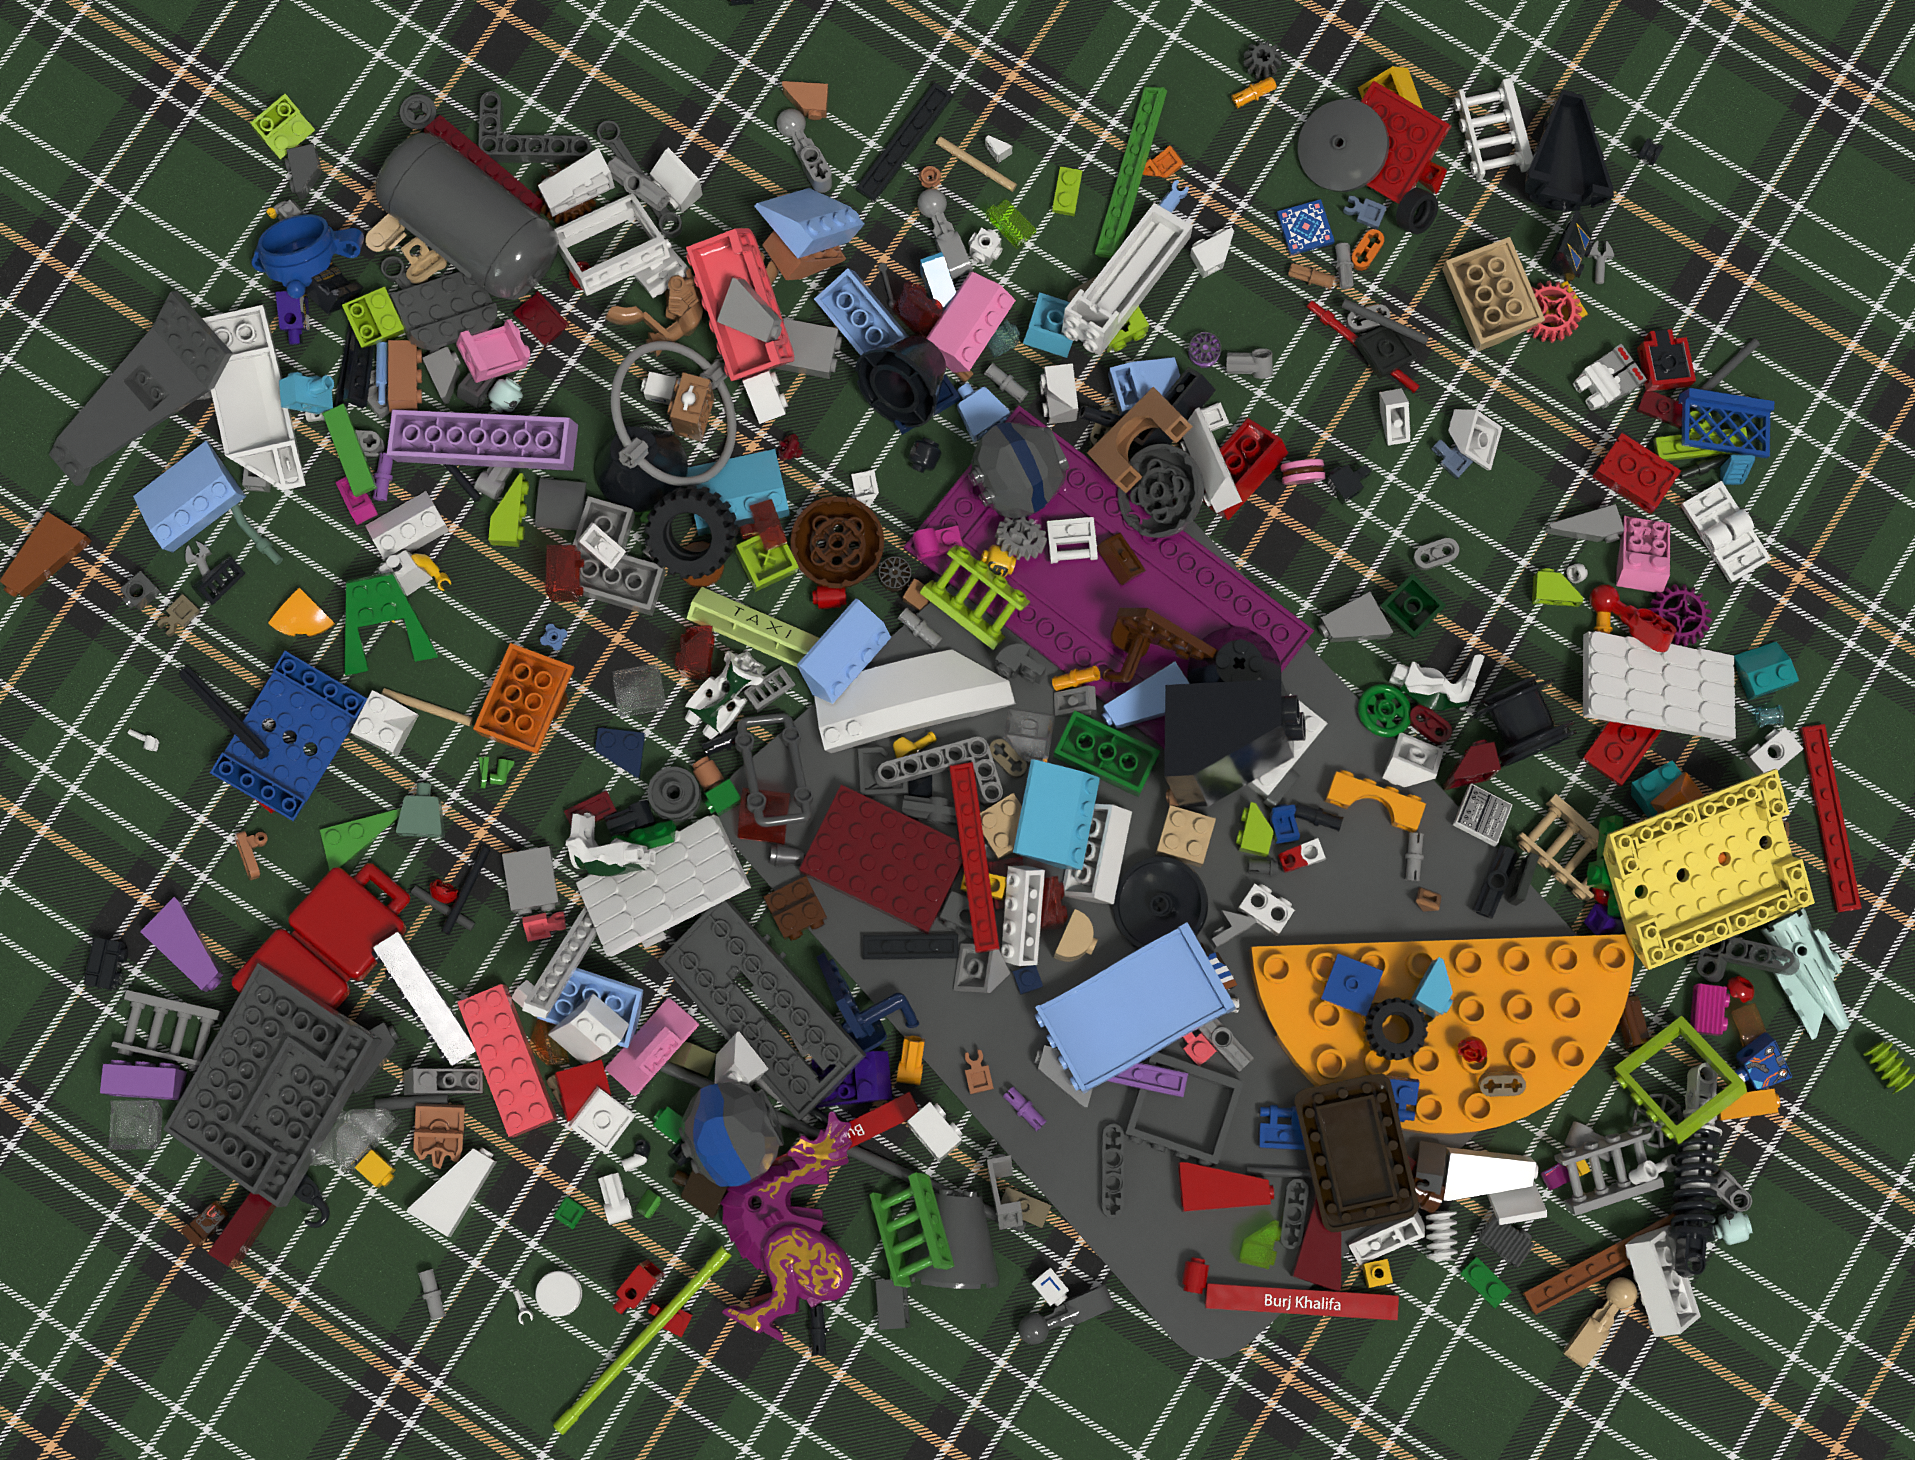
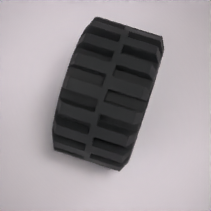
M1395 997L1394 999L1389 998L1380 1002L1369 1011L1370 1013L1365 1019L1366 1024L1363 1026V1032L1366 1033L1364 1038L1366 1042H1369L1371 1051L1374 1050L1377 1052V1056H1383L1386 1060H1402L1419 1051V1048L1425 1043L1424 1039L1428 1035L1426 1031L1428 1023L1424 1020V1012L1418 1010L1419 1006L1417 1004L1413 1005L1408 999L1402 1000ZM1390 1015H1398L1408 1024L1409 1034L1402 1043L1390 1042L1383 1034V1021Z

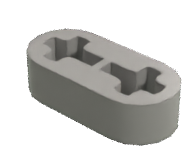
M1384 305L1365 307L1374 312L1379 311L1380 314L1390 318V311ZM1353 312L1348 315L1346 320L1347 328L1354 333L1382 326L1367 318L1361 321L1360 326H1357L1356 323H1352L1354 317L1357 316L1358 320L1365 318Z

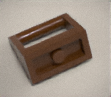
M1639 996L1627 997L1624 1011L1619 1020L1626 1048L1642 1045L1650 1040Z

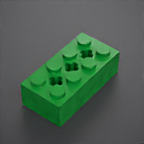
M1074 710L1054 751L1053 757L1139 797L1160 750ZM1086 739L1091 747L1082 748L1079 741L1084 742ZM1106 749L1111 751L1110 755L1112 756L1107 757V759L1103 758V754L1100 753L1105 752ZM1127 760H1131V765H1133L1134 767H1129L1127 769L1124 767V764H1122V762H1127Z

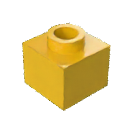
M1388 1259L1362 1264L1367 1288L1393 1283ZM1378 1268L1383 1272L1380 1278L1374 1275L1375 1270Z

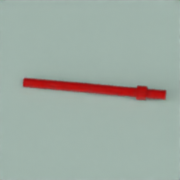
M1313 300L1308 304L1307 308L1320 318L1319 321L1326 326H1331L1356 346L1354 341L1358 336L1334 318L1335 315L1331 311L1324 310ZM1399 369L1391 373L1394 378L1413 393L1420 387Z

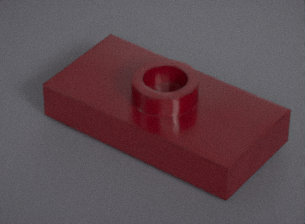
M1645 389L1637 412L1680 429L1682 426V404H1679V401L1654 391H1646Z

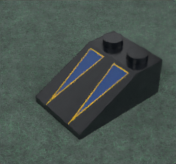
M1576 210L1564 229L1546 271L1547 274L1572 283L1575 277H1580L1585 266L1581 264L1583 257L1588 258L1593 247L1592 244H1589L1592 234L1581 212Z

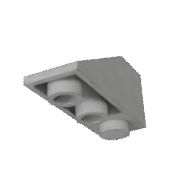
M410 1069L404 1071V1095L483 1093L482 1069Z

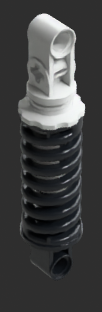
M1708 1063L1691 1068L1687 1074L1686 1110H1683V1117L1685 1119L1717 1095L1718 1074ZM1700 1071L1703 1072L1705 1080L1702 1079ZM1717 1116L1679 1145L1676 1143V1149L1679 1153L1675 1156V1162L1678 1165L1674 1168V1174L1678 1178L1673 1181V1187L1677 1191L1672 1194L1675 1204L1671 1207V1211L1675 1216L1671 1219L1668 1236L1677 1240L1675 1271L1683 1278L1699 1275L1705 1270L1706 1243L1716 1240L1714 1225L1704 1227V1223L1711 1224L1715 1222V1216L1705 1214V1211L1716 1209V1204L1706 1201V1198H1715L1717 1196L1716 1190L1710 1189V1185L1718 1183V1179L1711 1176V1173L1718 1172L1719 1170L1718 1165L1712 1163V1160H1717L1720 1156L1718 1152L1713 1151V1147L1720 1145L1722 1130L1715 1127ZM1688 1260L1692 1264V1270L1688 1267Z

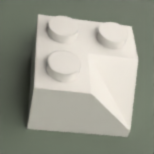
M1073 364L1046 366L1044 374L1040 375V392L1046 398V403H1042L1043 416L1048 417L1049 424L1076 421L1078 402Z
M372 690L351 733L356 738L398 757L419 715L396 701Z

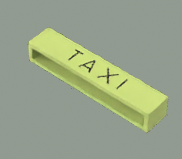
M701 587L692 600L687 619L795 667L820 639L704 587Z

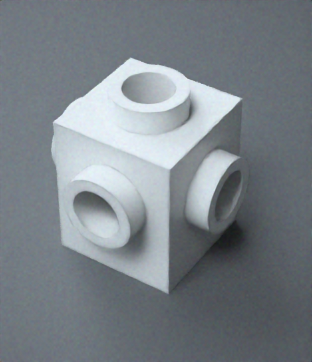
M981 228L979 233H974L969 240L970 256L978 263L990 266L993 260L999 258L1003 250L1001 248L1000 236L991 229L985 230Z

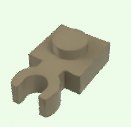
M182 594L166 610L170 616L160 619L157 626L162 628L164 625L170 624V629L166 634L171 637L175 634L178 624L185 628L201 611Z

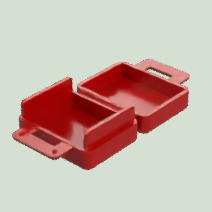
M372 863L365 864L353 878L340 867L332 868L289 915L288 922L295 929L292 934H289L284 929L276 930L234 975L231 981L232 986L241 994L256 965L261 963L336 1010L350 994V987L347 984L349 979L362 981L377 965V961L371 953L374 950L372 943L395 928H398L402 936L406 932L405 923L397 915L410 902V895ZM370 880L393 899L387 906L364 888Z

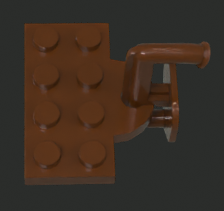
M1119 608L1116 615L1117 618L1111 630V641L1116 647L1128 654L1121 672H1115L1113 669L1107 668L1104 670L1102 678L1106 682H1130L1141 657L1147 653L1150 644L1173 650L1177 657L1188 660L1189 657L1197 660L1214 658L1217 649L1149 608Z

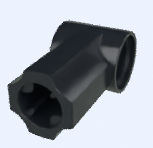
M648 800L636 802L628 806V809L604 817L612 837L632 829H643L656 823Z

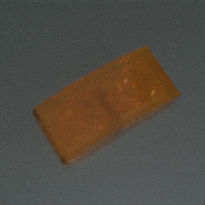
M1755 1003L1731 1012L1741 1034L1739 1038L1744 1048L1766 1032Z

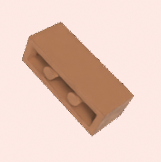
M388 340L389 413H392V410L418 411V403H422V389H418V383H422V369H418V363H422V349H417V346L415 344L412 345L409 340Z

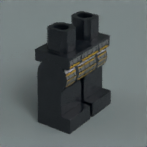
M332 261L326 270L313 276L311 284L305 287V294L327 314L343 309L342 305L357 299L363 289V286L357 281L350 283L343 277L342 272L339 268L333 266L334 263Z

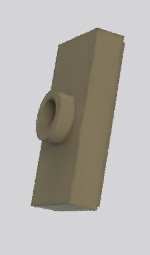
M1006 1187L1000 1202L1001 1205L1020 1201L1023 1220L1042 1228L1051 1205Z

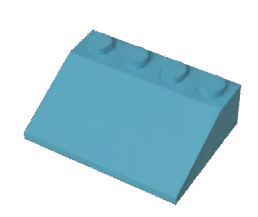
M775 449L731 458L714 478L696 485L697 489L702 487L710 488L709 493L711 494L719 493L721 495L719 499L723 503L727 501L731 505L729 508L730 513L735 512L737 519L734 523L738 527L790 516ZM716 462L689 467L687 477L697 476L706 472ZM694 514L699 536L710 534L711 530L707 522Z
M1031 759L1013 853L1060 869L1082 870L1100 778L1083 771Z

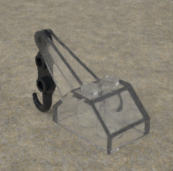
M385 1108L343 1111L338 1116L335 1126L328 1133L310 1166L335 1164L342 1172L352 1174L356 1170L355 1166L371 1149L375 1150L402 1120L393 1111ZM305 1174L294 1195L300 1201L315 1206L321 1211V1218L317 1222L305 1220L307 1226L319 1228L329 1220L330 1210L327 1203L323 1200L317 1184Z

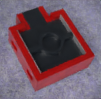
M1672 329L1650 331L1644 337L1645 342L1637 348L1642 373L1647 379L1644 382L1646 391L1690 387L1696 381L1687 337L1674 340Z

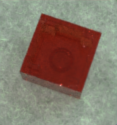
M547 545L545 592L551 602H579V596L584 595V588L580 587V568H584V559H581V552L578 551L576 545Z

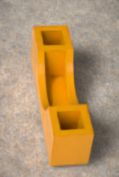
M1345 770L1335 772L1325 802L1347 809L1357 800L1365 798L1374 799L1387 808L1392 826L1411 833L1417 831L1426 803L1421 802L1420 797L1408 794V796L1401 795L1399 790L1389 786L1385 788L1376 786L1377 783L1367 778L1359 780L1354 778L1353 773Z

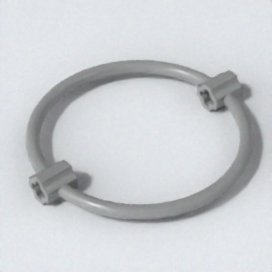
M670 341L649 342L630 352L618 367L611 389L613 422L619 439L624 446L619 452L620 462L630 469L638 464L652 477L675 486L699 485L714 478L730 459L736 439L735 409L731 395L724 383V380L728 377L724 370L725 363L716 360L710 364L703 356L691 348ZM666 350L690 358L704 370L700 377L709 379L712 389L717 387L721 395L727 416L726 443L717 462L702 474L692 477H678L657 469L645 459L649 454L648 445L645 441L637 437L631 440L628 436L621 414V387L630 366L646 353Z

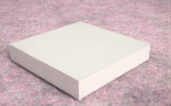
M597 1087L568 1126L607 1154L636 1115Z
M1534 1180L1533 1186L1487 1194L1499 1225L1547 1217L1546 1207Z

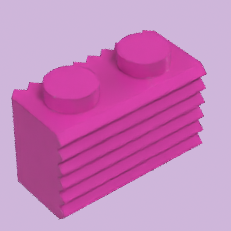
M1696 984L1693 986L1690 1025L1699 1034L1720 1036L1723 1035V1031L1727 1030L1728 1018L1724 1017L1725 1007L1728 1008L1730 1002V994L1726 993L1727 987Z

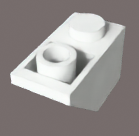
M1232 228L1226 231L1225 229H1220L1212 235V238L1206 241L1201 239L1193 244L1190 257L1202 278L1223 269L1234 233Z

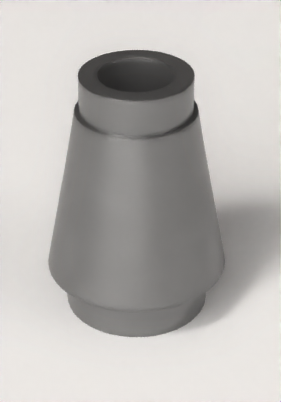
M778 843L770 845L768 862L769 864H774V867L802 864L804 850Z

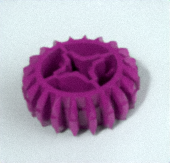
M1675 584L1671 587V590L1665 587L1663 593L1658 592L1655 595L1656 599L1650 602L1654 608H1649V610L1668 620L1676 627L1672 644L1679 645L1680 642L1683 647H1686L1688 641L1693 645L1697 642V639L1701 640L1704 637L1703 632L1709 630L1706 624L1712 621L1706 615L1712 611L1709 608L1705 609V606L1709 603L1708 600L1703 602L1700 600L1703 593H1699L1696 596L1694 594L1695 588L1692 587L1687 591V586L1684 584L1680 590ZM1678 599L1675 608L1663 609L1666 601ZM1687 602L1694 608L1695 612L1688 608ZM1678 611L1680 616L1684 617L1682 620L1679 619V615H1676ZM1696 622L1693 631L1681 633L1685 623Z

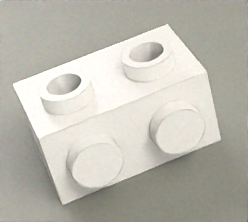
M769 369L743 378V384L759 424L786 414L785 407H788V403L784 393L780 394L777 386L780 385L776 372L771 373Z

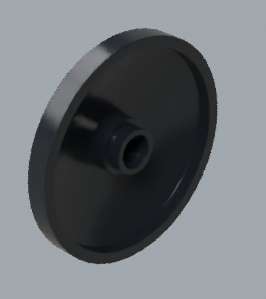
M1152 857L1136 863L1122 876L1117 885L1113 911L1116 923L1122 934L1132 944L1142 948L1178 929L1179 926L1186 922L1196 937L1206 921L1208 896L1201 878L1187 864L1168 857Z

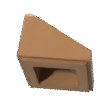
M914 578L903 596V602L921 611L930 602L920 594L925 585Z

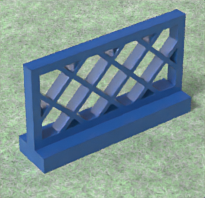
M1688 388L1679 394V404H1682V446L1741 455H1753L1760 458L1770 457V412L1774 410V401ZM1690 407L1696 408L1702 415L1696 421L1690 415ZM1712 410L1717 411L1723 418L1717 424L1709 415ZM1738 414L1744 423L1737 427L1730 416ZM1754 417L1763 418V428L1760 430L1751 421ZM1703 418L1712 427L1707 433L1698 424ZM1724 421L1733 430L1729 436H1726L1719 427ZM1745 425L1755 434L1749 440L1740 430ZM1692 427L1701 436L1698 441L1689 440V430ZM1715 431L1723 441L1719 444H1714L1708 435ZM1734 434L1744 443L1741 447H1735L1730 441ZM1756 437L1762 443V451L1756 450L1750 443Z

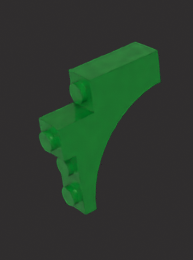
M1614 815L1600 818L1597 861L1589 862L1587 886L1609 891L1607 915L1622 919L1603 856L1607 834L1623 828V817ZM1638 885L1635 889L1637 898L1643 894L1642 885Z

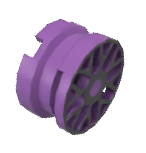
M1210 332L1196 334L1188 348L1190 361L1194 365L1200 366V368L1213 366L1218 361L1221 353L1220 340Z

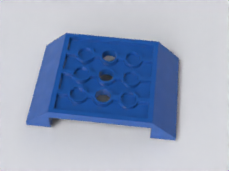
M284 651L272 670L271 677L243 721L269 748V756L259 759L234 735L224 753H221L210 774L294 822L355 724L367 698ZM266 719H273L276 722L274 731L266 732L263 730L262 724ZM293 731L296 733L297 739L293 744H287L283 741L285 732ZM314 743L317 746L318 750L314 756H307L304 753L303 749L306 744Z

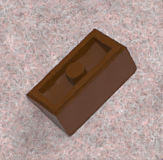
M1121 532L1105 539L1097 546V550L1121 585L1128 583L1146 571Z

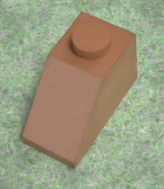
M782 81L783 94L804 117H808L811 120L827 118L828 84Z

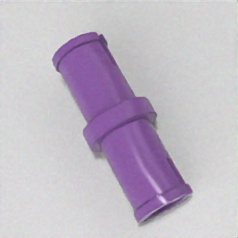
M379 453L377 473H374L377 489H374L372 499L377 501H387L389 483L393 479L391 475L393 459L387 456V453Z
M1014 1086L1008 1090V1093L1004 1094L1003 1098L1016 1109V1114L1019 1117L1022 1116L1036 1132L1047 1122L1034 1109L1033 1103L1027 1101Z

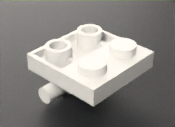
M668 239L665 242L670 257L634 274L635 278L652 298L664 293L668 289L670 277L679 275L685 278L686 271L689 269L671 248L672 245Z

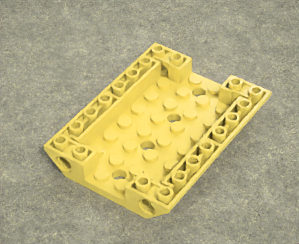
M1777 769L1767 771L1607 834L1603 856L1628 942L1647 970L1815 903L1803 859L1792 856L1782 817L1790 813ZM1766 836L1767 845L1761 848L1759 841L1761 837ZM1725 852L1727 859L1721 865L1718 857L1720 853ZM1683 868L1685 877L1679 881L1677 879V872ZM1638 885H1642L1643 894L1637 898L1635 889Z

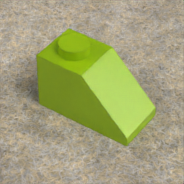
M1545 568L1540 569L1533 576L1532 604L1579 607L1583 603L1581 594L1561 573H1555L1553 569Z

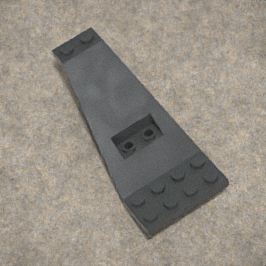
M178 291L170 292L152 328L58 436L49 456L75 486L83 485L94 466L212 390L233 353Z

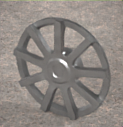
M1665 1094L1649 1095L1651 1098H1661L1660 1108L1663 1112L1666 1101L1672 1104L1673 1108L1665 1114L1669 1117L1674 1112H1677L1678 1121L1672 1120L1675 1125L1683 1121L1681 1106L1675 1100ZM1642 1104L1636 1106L1633 1113V1127L1649 1126L1651 1128V1135L1655 1131L1658 1132V1144L1650 1142L1649 1138L1643 1140L1646 1145L1654 1148H1664L1676 1142L1672 1138L1664 1143L1663 1132L1661 1131L1662 1126L1658 1122L1653 1123L1649 1119L1645 1110L1640 1108ZM1641 1113L1646 1116L1647 1122L1637 1124V1114Z

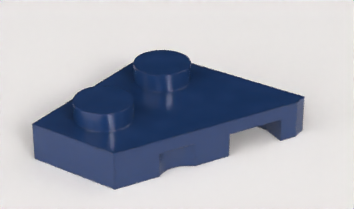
M598 728L595 751L636 779H640L646 734Z

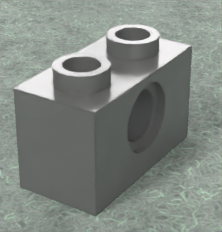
M951 891L940 915V920L944 921L942 925L952 930H956L958 927L965 931L964 935L974 939L972 923H964L959 917L964 911L970 912L968 898Z

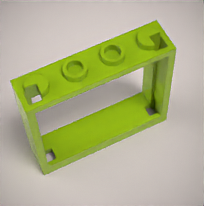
M1680 1016L1614 1067L1617 1075L1615 1079L1620 1084V1087L1622 1089L1627 1087L1631 1092L1630 1097L1638 1106L1642 1104L1647 1109L1645 1113L1653 1123L1658 1122L1662 1126L1661 1131L1669 1139L1673 1138L1678 1145L1747 1093L1745 1082L1683 1016ZM1681 1035L1724 1080L1728 1087L1676 1126L1629 1073Z

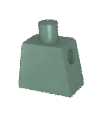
M417 783L416 796L404 797L396 828V833L399 836L445 838L442 802L439 797H430L431 784Z

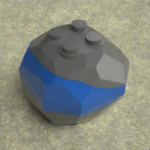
M725 1082L701 1088L692 1097L682 1119V1127L679 1128L680 1136L685 1141V1143L681 1144L683 1153L686 1158H692L691 1165L695 1174L700 1173L704 1175L708 1180L720 1187L742 1186L755 1181L768 1171L777 1157L778 1147L784 1145L778 1116L765 1091L762 1089L754 1092L750 1086Z

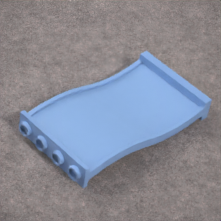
M1186 922L1179 926L1178 929L1140 948L1080 985L1042 1005L1036 1006L1035 1008L1038 1013L1034 1016L1041 1028L1046 1026L1050 1034L1046 1037L1053 1049L1058 1047L1061 1053L1058 1059L1064 1070L1069 1068L1073 1074L1069 1079L1075 1090L1081 1089L1083 1094H1085L1092 1088L1119 1075L1192 1031L1226 1013L1232 1012L1236 1008L1189 924Z

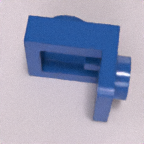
M1281 804L1272 808L1269 822L1274 831L1273 836L1276 844L1297 841L1300 838L1294 817L1295 805Z

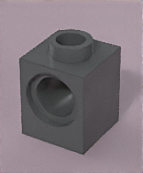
M141 571L119 589L125 595L121 599L131 609L135 606L139 611L161 593ZM143 588V594L140 597H134L135 590Z

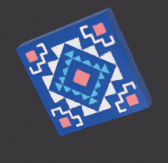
M1321 199L1277 211V217L1290 256L1334 244L1335 241Z

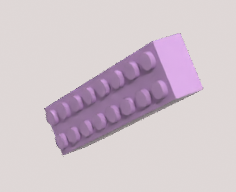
M392 410L387 456L396 462L573 471L578 424L572 419L564 417Z

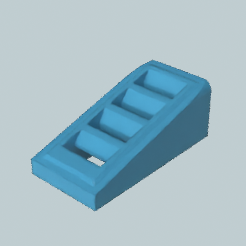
M1732 455L1720 467V481L1724 485H1742L1752 468L1755 456Z

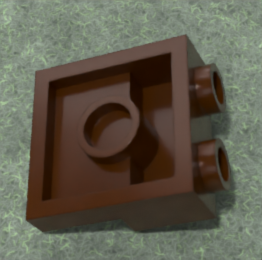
M806 876L764 896V900L784 940L788 938L790 941L796 940L803 936L802 931L810 927L813 931L825 925L824 920L827 919V916Z

